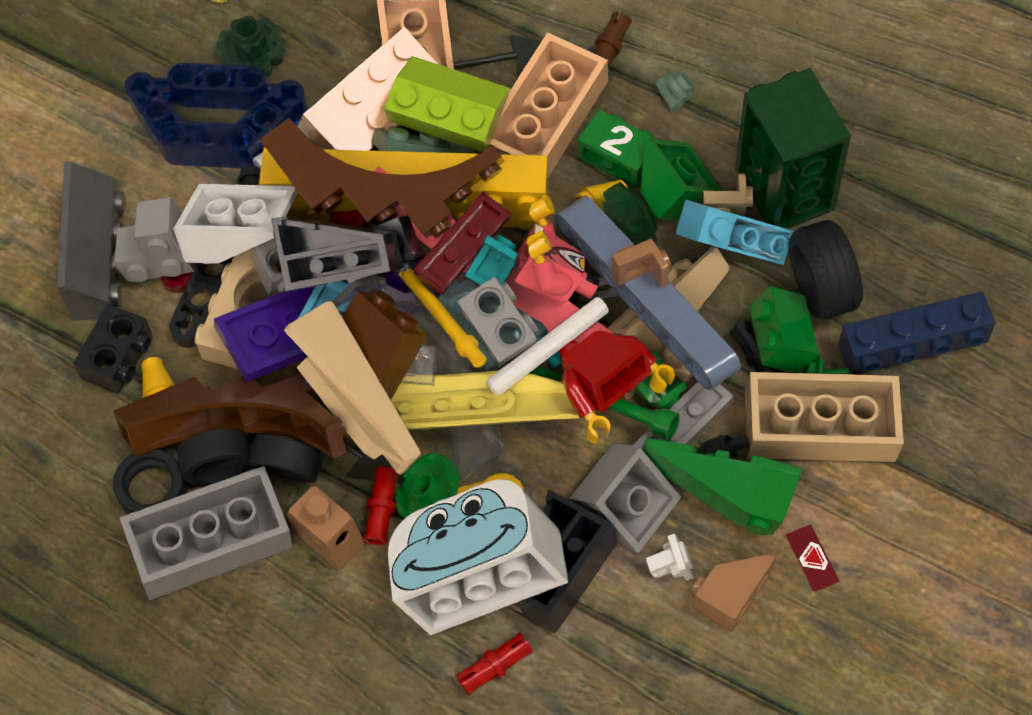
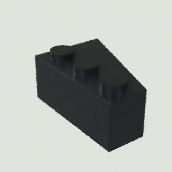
M548 489L544 513L557 526L560 532L568 583L518 603L524 617L556 634L618 542L612 522Z

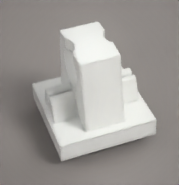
M675 533L667 536L669 542L663 545L664 551L646 558L650 573L654 578L672 573L674 578L683 576L686 581L694 578L691 571L693 565L687 547L678 539Z

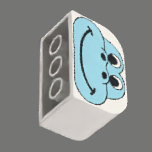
M493 480L471 487L467 491L444 500H439L410 514L395 529L388 546L392 601L430 635L568 583L562 540L557 526L516 483L509 480Z

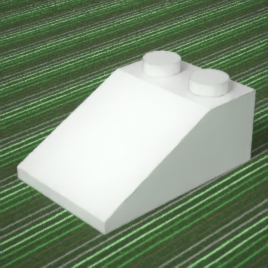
M198 184L173 228L184 261L187 263L218 264L275 238L271 218L286 217L298 194L297 189L294 186Z

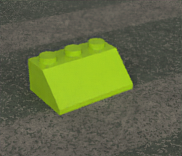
M411 56L396 76L384 110L389 122L483 152L490 147L510 88Z

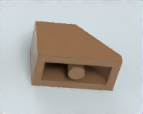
M768 554L717 564L709 575L702 573L691 593L695 594L693 609L733 632L770 576L775 558Z

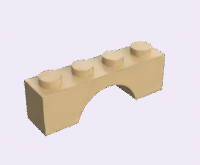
M252 248L234 256L231 264L227 263L225 265L219 292L212 295L208 305L209 315L205 324H200L195 334V344L203 360L239 370L214 328V318L239 309L245 295L252 288L262 283L250 259ZM280 263L270 265L275 271L282 272Z

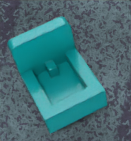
M487 235L483 241L482 249L465 274V277L481 286L495 276L501 285L507 281L520 260L519 254L514 251L517 246L500 235L496 239Z

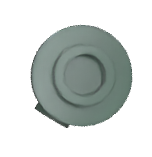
M672 70L666 77L656 82V87L672 112L680 110L683 104L694 96L691 90L694 88V84L682 71L677 73Z

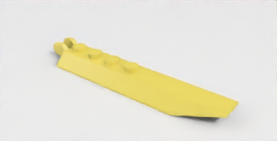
M498 371L404 377L391 399L392 404L408 430L580 418L566 395L563 382L530 373L499 396H496L486 383L487 379ZM326 406L328 412H329L331 415H333L332 412L329 410V408Z

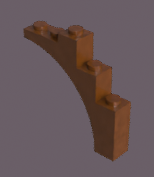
M290 118L260 139L309 207L317 214L322 210L324 213H327L337 207L342 202L340 196L344 193L371 226L376 223L380 225L391 220L397 214L395 208L400 205L425 238L431 235L437 238L452 227L450 221L455 218V215L447 205L452 201L456 205L472 194L471 187L481 179L484 182H488L502 170L500 165L505 162L495 146L492 145L480 154L443 170L409 175L369 171L347 164L316 146Z
M297 373L267 387L263 383L258 384L255 380L246 382L242 376L214 389H211L209 386L204 387L195 377H192L113 411L122 441L135 456L184 441L195 434L219 428L235 429L243 433L271 434L296 439L318 448L332 459L346 454L343 438L347 436L342 420L328 412L322 399L301 373Z

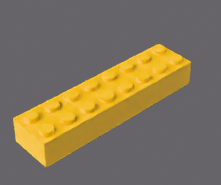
M263 148L259 185L294 186L268 150ZM322 149L347 164L369 171H375L377 167H380L388 174L398 175L423 174L443 170L478 155L470 153ZM501 154L505 162L500 165L502 170L498 175L488 182H484L481 179L471 187L472 194L459 204L455 205L452 201L447 205L455 215L453 220L457 221L480 194L485 192L511 213L510 219L503 227H517L529 230L533 225L538 224L530 216L529 209L535 199L548 195L547 156ZM298 192L286 216L330 222L332 212L357 210V208L344 193L340 196L342 202L337 207L327 213H324L322 210L317 214Z

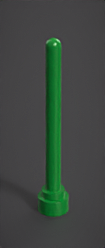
M541 366L536 367L530 372V374L562 382L561 374ZM621 398L607 408L648 425V429L653 431L654 436L666 441H670L673 438L680 422L679 413L666 408L651 411Z

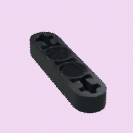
M233 257L220 262L223 265V269L227 263L231 264ZM196 264L195 272H192L169 326L172 337L177 345L185 348L196 346L195 334L199 325L205 324L209 315L208 305L210 300L205 305L195 306L191 303V299L194 295L201 292L209 294L210 299L214 293L218 294L222 285L221 277L223 270L216 276H208L204 271L209 264ZM191 321L194 331L188 330L185 335H182L180 328L186 329Z

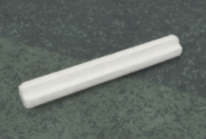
M594 298L487 379L486 383L489 389L496 396L504 393L605 316L609 311L607 305L601 298Z

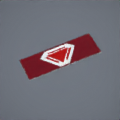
M811 524L785 534L814 592L840 582Z

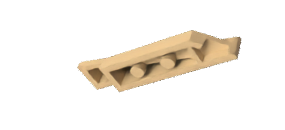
M712 246L694 264L687 258L675 263L671 270H669L668 281L698 311L728 273L729 266L718 247ZM630 307L607 328L614 335L636 336L646 345L649 351H656L660 357L666 348ZM634 388L626 393L623 398L630 399L636 392Z
M332 301L325 302L290 323L284 329L289 337L308 356L297 369L332 414L342 420L347 433L364 454L374 460L380 455H384L396 473L404 474L420 457L421 451Z

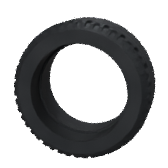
M823 220L796 229L789 239L790 260L800 293L805 295L810 312L821 320H827L859 308L863 300L861 274L854 251L843 229L831 220Z

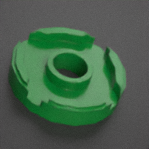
M428 453L418 458L404 472L402 477L406 480L402 488L398 486L396 489V509L400 516L406 518L410 514L439 500L455 496L460 484V471L456 463L447 456L436 453Z

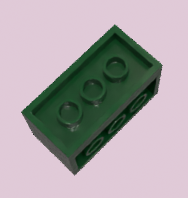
M811 68L800 72H789L777 81L766 85H756L744 93L735 170L737 174H746V186L753 187V202L764 222L785 229H790L836 209L851 138L849 131Z

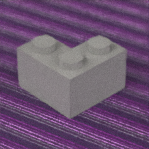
M171 197L137 202L135 225L117 228L114 264L127 282H143L147 279L159 278L161 276L175 277L180 274L195 272V263L184 261L173 231L182 213Z

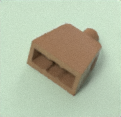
M315 485L287 512L288 528L338 571L365 546L354 519ZM344 536L345 539L336 545L338 537Z

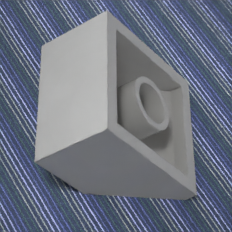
M613 443L569 499L577 505L612 522L617 541L632 552L639 553L681 499V495L640 447Z

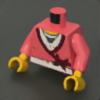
M544 195L535 199L530 206L529 213L538 224L533 226L517 251L520 260L516 264L514 281L562 303H566L574 291L590 299L596 292L600 280L584 272L585 255L556 236L553 223L546 219L547 216L555 212L549 196Z

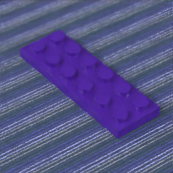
M417 259L413 260L415 266H417L419 262ZM394 271L381 273L383 280L364 287L361 281L349 284L356 287L355 295L357 291L374 293L375 290L388 294L394 299L393 304L400 311L412 316L428 311L402 278L395 274ZM347 280L341 281V282H344V283L348 284V281H347ZM425 283L441 303V296ZM316 286L284 291L214 318V328L246 382L308 358L284 329L299 318Z

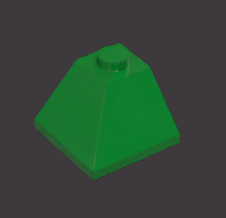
M648 138L644 143L641 194L648 203L649 211L656 218L680 220L685 200L702 204L704 191H723L690 143Z

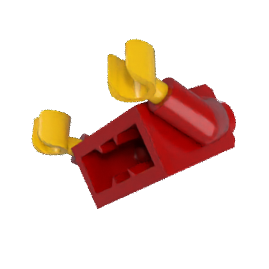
M598 330L594 331L580 343L572 340L559 351L564 369L562 382L566 395L580 419L585 417L588 422L586 437L593 444L598 442V435L593 428H601L606 437H608L610 432L609 420L606 417L597 416L594 412L596 409L601 413L651 374L652 377L649 380V385L657 393H663L667 387L666 383L671 385L675 377L674 369L671 366L665 364L658 365L656 363L657 358L647 349L646 345L636 336L614 335Z

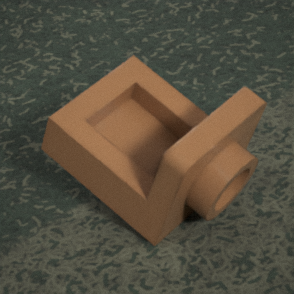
M652 238L635 246H625L612 255L611 275L618 286L650 272L660 287L668 285L669 270L672 268L670 259L663 249L659 250Z

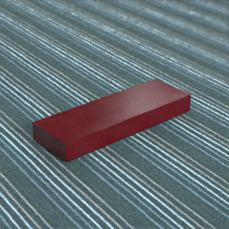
M482 192L414 268L413 274L442 296L479 254L486 236L488 235L493 238L510 219L511 213L485 192Z

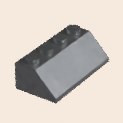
M64 162L57 289L73 321L99 319L107 303L116 307V305H121L122 301L121 286L117 283V274L121 272L114 264L117 228L124 227L123 222L120 221V212H125L126 209L124 191L118 190L113 177L74 162Z

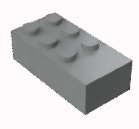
M264 466L120 517L149 600L293 548L290 530Z

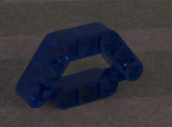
M178 63L169 70L167 78L152 77L148 73L137 72L129 76L125 82V90L133 112L163 158L173 165L240 169L254 166L253 158L262 153L263 148H265L260 139L288 118L298 126L303 114L308 111L304 89L299 82L285 80L279 84L267 83L263 71L254 66ZM170 102H176L184 107L249 111L235 124L182 121Z

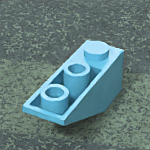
M685 200L675 234L784 265L789 250V239L794 231Z

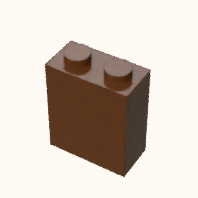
M375 290L374 293L357 291L343 320L391 400L428 335L417 326L418 321L412 315L400 311L393 304L394 299L388 294L379 290Z

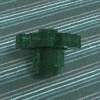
M252 16L235 19L231 22V30L227 29L219 33L216 48L218 55L221 57L224 70L230 72L236 78L245 74L252 80H256L261 76H269L272 73V66L283 63L286 53L285 41L281 38L280 27L272 23L268 18H262L258 21Z
M619 182L603 192L606 200L602 203L605 214L634 245L651 238L654 243H657L655 233L658 231L654 217L645 208V202L632 187L626 188L623 183Z

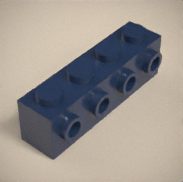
M982 291L845 324L842 327L838 345L846 368L850 369V375H857L988 343L996 322Z

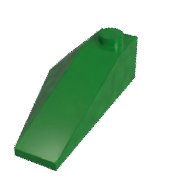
M646 438L641 447L665 477L735 524L747 527L749 532L756 535H773L781 526L802 471L801 468L758 456H752L751 462L734 460L730 458V452L722 450L706 455L698 454L697 449L692 445Z

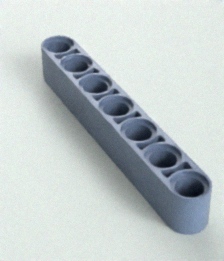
M585 195L555 214V222L564 237L585 255L587 262L704 388L712 390L741 369L740 360L734 350L669 281L668 285L660 287L650 272L620 286L617 285L611 275L612 255L625 246L635 245L590 197Z

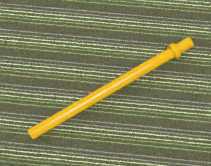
M368 224V228L376 226L375 224L373 226ZM411 268L398 273L456 344L455 349L459 355L467 357L474 367L484 365L486 356L478 348V341L473 335L466 334L425 283L413 274L414 270Z

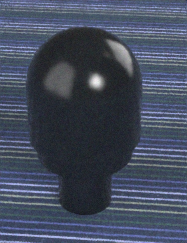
M744 434L731 438L729 435H719L703 442L698 454L706 455L722 450L730 452V458L735 460L738 452L749 448V442Z

